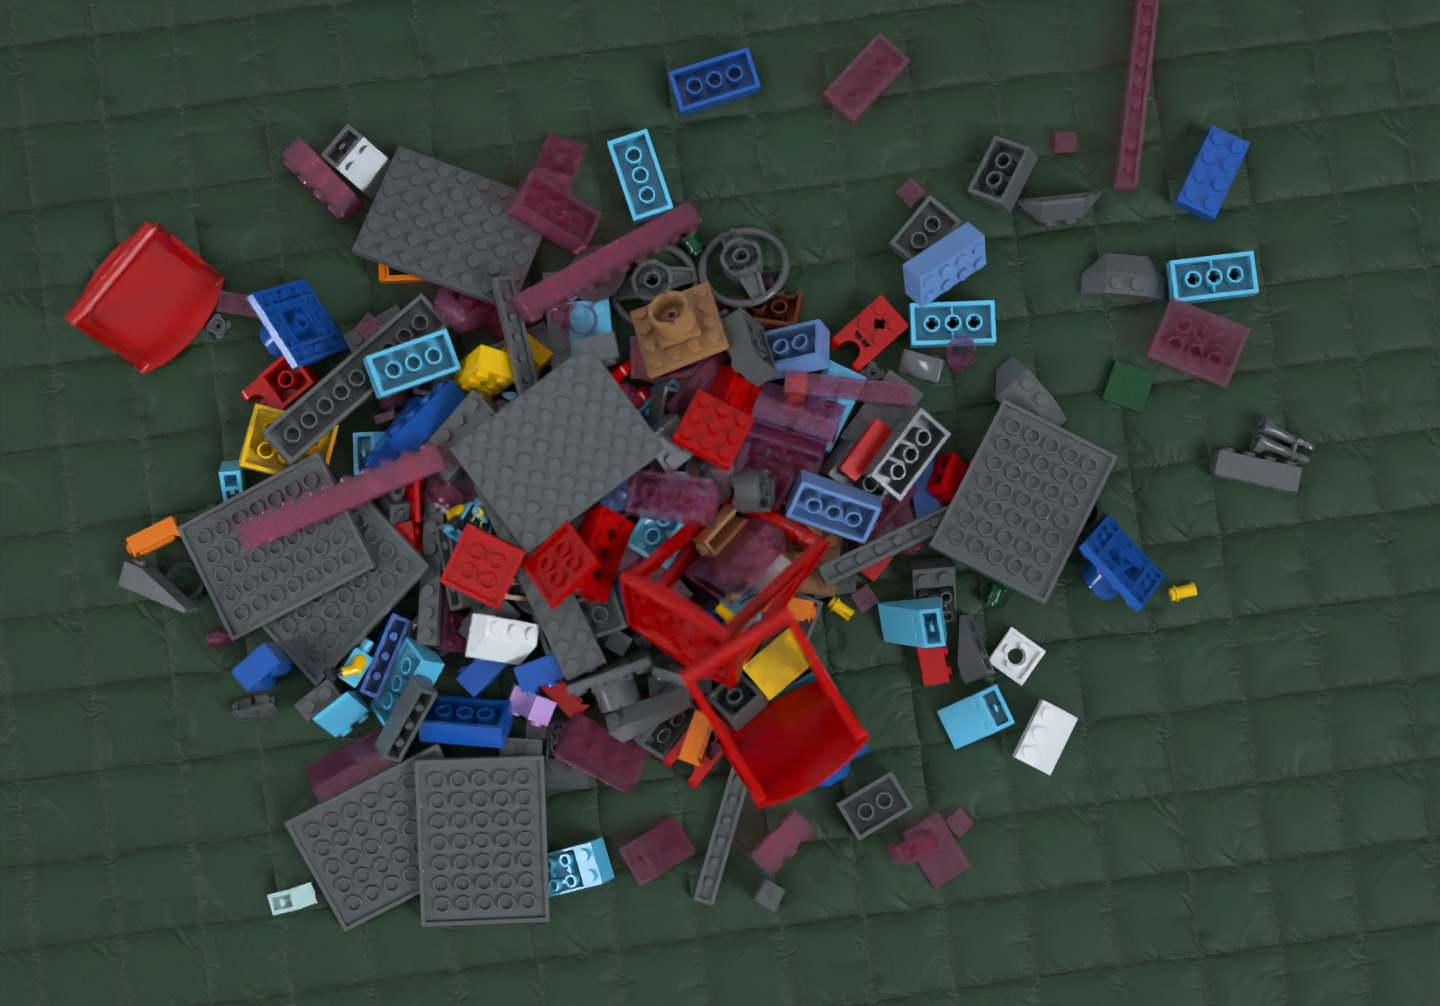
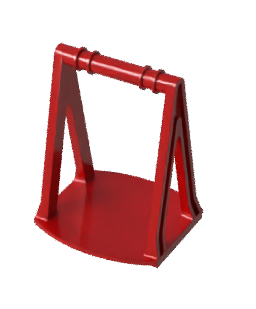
M145 221L135 234L130 235L104 260L91 278L83 295L77 297L78 301L64 318L81 331L117 352L142 374H146L172 360L196 338L217 306L224 287L225 278L158 222L150 224Z
M731 486V496L724 504L733 505L732 500L735 496L733 486ZM714 499L640 564L622 572L619 580L628 626L642 634L665 653L683 665L688 666L695 662L697 657L701 658L706 655L708 650L712 651L738 635L770 603L771 605L760 620L766 617L765 614L769 615L785 604L788 605L827 551L829 541L813 533L812 529L804 528L802 523H796L773 509L769 512L746 513L748 518L760 521L786 536L790 542L798 543L800 548L805 547L807 549L722 627L703 610L671 590L698 553L696 544L692 539L698 536L723 507V504H719ZM684 546L659 582L648 578ZM761 642L721 666V670L716 669L711 672L707 678L732 689L737 685V680L743 666Z
M786 604L769 615L765 614V618L758 622L754 621L755 624L714 650H708L706 655L701 658L697 657L695 662L678 672L721 740V749L758 809L789 800L822 783L847 764L860 751L867 740L870 739L862 724L831 681ZM787 625L817 682L799 687L773 700L738 732L735 730L729 736L699 690L696 682L705 676L709 677V674L716 669L721 670V666L765 639L767 641V637L775 632L778 634V630Z

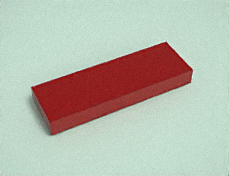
M874 418L837 469L851 481L856 482L892 431L878 418Z

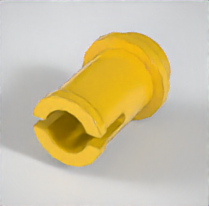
M1194 582L1178 587L1173 585L1172 588L1168 589L1171 601L1179 602V599L1197 595Z
M832 597L827 604L829 611L833 610L844 618L845 621H848L855 612V610L840 601V597Z

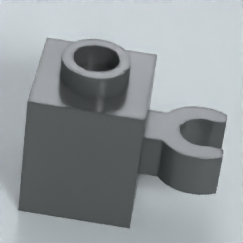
M399 483L398 489L394 491L395 487L388 484L387 492L389 494L380 495L379 510L392 524L408 522L411 503L403 496L405 486Z

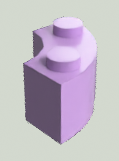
M513 682L507 700L511 701L513 715L519 717L521 714L530 720V724L537 727L542 725L548 726L557 703L548 696H545V698L540 696L537 692L529 695L526 694V691L522 693L517 682Z

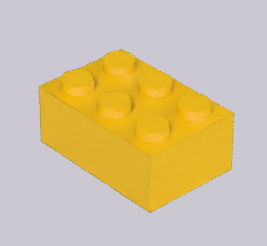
M480 345L459 362L461 369L455 372L454 382L464 393L469 394L473 389L484 390L491 399L515 382L508 353L485 345Z
M788 628L743 666L746 673L769 700L809 668Z

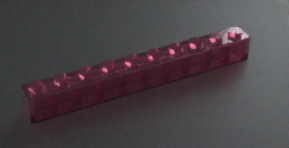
M1135 0L1112 191L1134 193L1138 189L1160 0Z
M688 200L513 297L510 303L524 324L528 321L534 323L543 317V313L547 311L552 313L560 308L559 304L565 301L567 303L572 302L578 297L577 294L583 291L585 294L596 287L595 284L608 282L613 278V274L626 272L631 268L629 265L635 262L638 265L644 262L649 254L653 253L656 255L665 249L664 246L667 244L675 245L685 234L690 235L692 232L698 231V226L702 220Z
M428 442L419 446V451L412 453V450L400 454V458L392 461V458L379 463L380 467L372 469V467L365 468L359 471L360 475L356 477L348 475L339 479L341 482L333 486L332 483L321 486V491L313 494L310 491L300 495V500L295 502L292 499L280 503L281 507L275 510L272 508L265 509L260 512L261 516L254 519L252 516L241 519V524L235 527L244 550L255 549L447 470L448 467L439 445H432V442Z

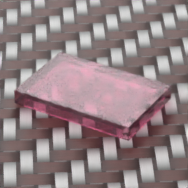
M938 811L902 832L934 888L971 867Z

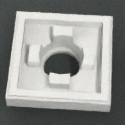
M1010 627L989 658L995 668L1022 686L1046 651L1016 629ZM1017 648L1023 653V659L1020 663L1013 664L1009 661L1008 653L1011 649Z

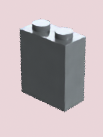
M326 679L294 705L307 722L314 721L313 718L341 697L347 690L338 679Z

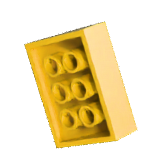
M255 403L242 446L238 467L269 475H275L289 467L261 436L262 431L285 411ZM339 425L295 463L317 451H321L329 466Z

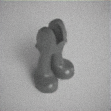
M1264 415L1259 422L1257 431L1281 439L1290 445L1286 447L1264 435L1257 434L1252 440L1250 451L1259 454L1264 450H1268L1287 458L1288 461L1307 465L1310 458L1297 453V447L1314 451L1315 445L1307 438L1303 439L1300 435L1297 436L1281 429L1275 424L1273 418Z

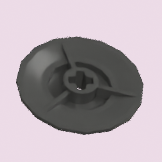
M599 244L588 247L578 253L570 263L567 272L568 286L572 293L583 301L597 302L605 300L615 294L624 283L627 273L626 261L620 251L612 246Z

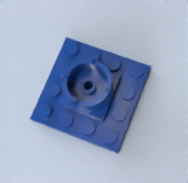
M305 278L258 291L247 297L264 325L260 330L262 343L266 345L269 353L279 359L284 355L287 363L293 370L344 353L349 349L345 339Z
M1109 514L1100 521L1079 546L1082 555L1090 560L1082 568L1083 579L1087 586L1093 589V593L1103 600H1110L1120 593L1125 598L1127 605L1138 612L1144 607L1165 578V575Z

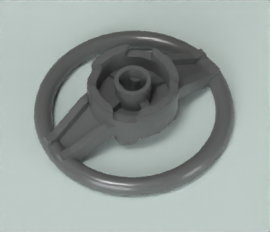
M739 227L721 232L702 252L698 264V277L701 284L708 281L706 266L710 255L722 243L724 249L720 254V261L723 272L733 283H740L750 298H728L719 294L711 286L715 301L725 306L747 308L762 304L779 292L788 277L790 261L785 246L775 235L760 228ZM742 235L758 236L769 241L780 255L781 271L779 277L767 291L761 276L764 261L760 246L754 240L753 242L745 240L744 237H741Z
M648 241L637 244L622 254L627 262L632 256L645 250H664L676 255L686 265V267H668L656 259L646 260L638 265L632 276L625 279L618 291L609 297L617 314L630 325L634 326L631 315L623 308L622 302L640 299L642 303L650 304L661 294L692 285L694 287L700 284L694 262L677 246L662 241ZM654 278L655 281H658V283H656V285L651 286V284H647L648 282H650L649 279Z

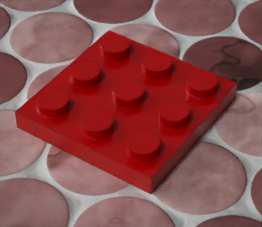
M698 389L671 442L728 472L755 418Z
M566 520L520 565L549 606L555 609L602 564L573 524Z
M467 523L439 582L499 610L526 554V550Z

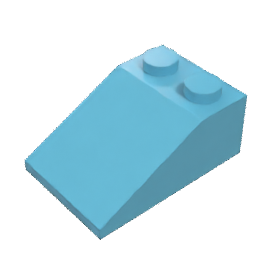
M357 690L347 691L317 714L313 720L334 737L340 735L344 737L353 730L351 728L352 725L356 722L361 724L370 717L368 713L372 710Z

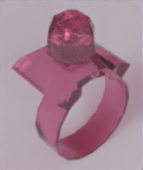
M572 304L565 305L563 311L556 310L551 312V321L562 324V332L571 330L579 335L588 334L595 329L598 322L595 310L587 305H577L574 307ZM579 306L588 308L594 318L592 328L586 333L577 332L570 323L571 312Z
M957 337L951 340L947 345V350H945L947 365L952 366L954 372H962L965 365L973 366L977 355L975 342L968 337ZM958 344H969L974 348V351L972 353V350L967 349L958 352L951 349Z

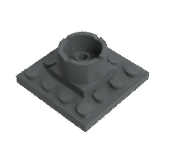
M646 648L600 665L601 669L590 673L586 672L579 677L567 681L566 688L568 694L574 693L575 696L586 693L587 688L591 687L601 713L619 709L620 706L625 707L639 701L641 695L633 672L641 674L648 671V667L651 666L649 650Z

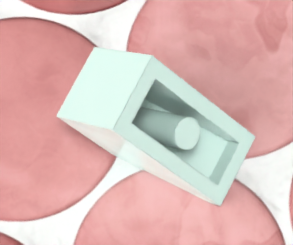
M311 882L267 895L273 915L298 910L317 903L315 890Z

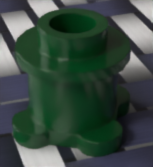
M697 230L681 239L679 243L680 246L684 245L688 251L687 255H693L694 258L704 252L703 248L706 246L698 238L699 232Z
M988 582V590L985 595H982V598L985 599L984 603L993 608L996 605L1001 606L1000 601L1009 590L993 582Z

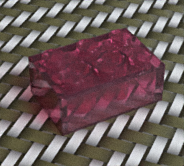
M794 807L750 852V856L768 874L772 871L776 873L784 865L782 861L787 856L791 858L799 850L797 845L801 841L806 843L813 836L812 830L814 827Z

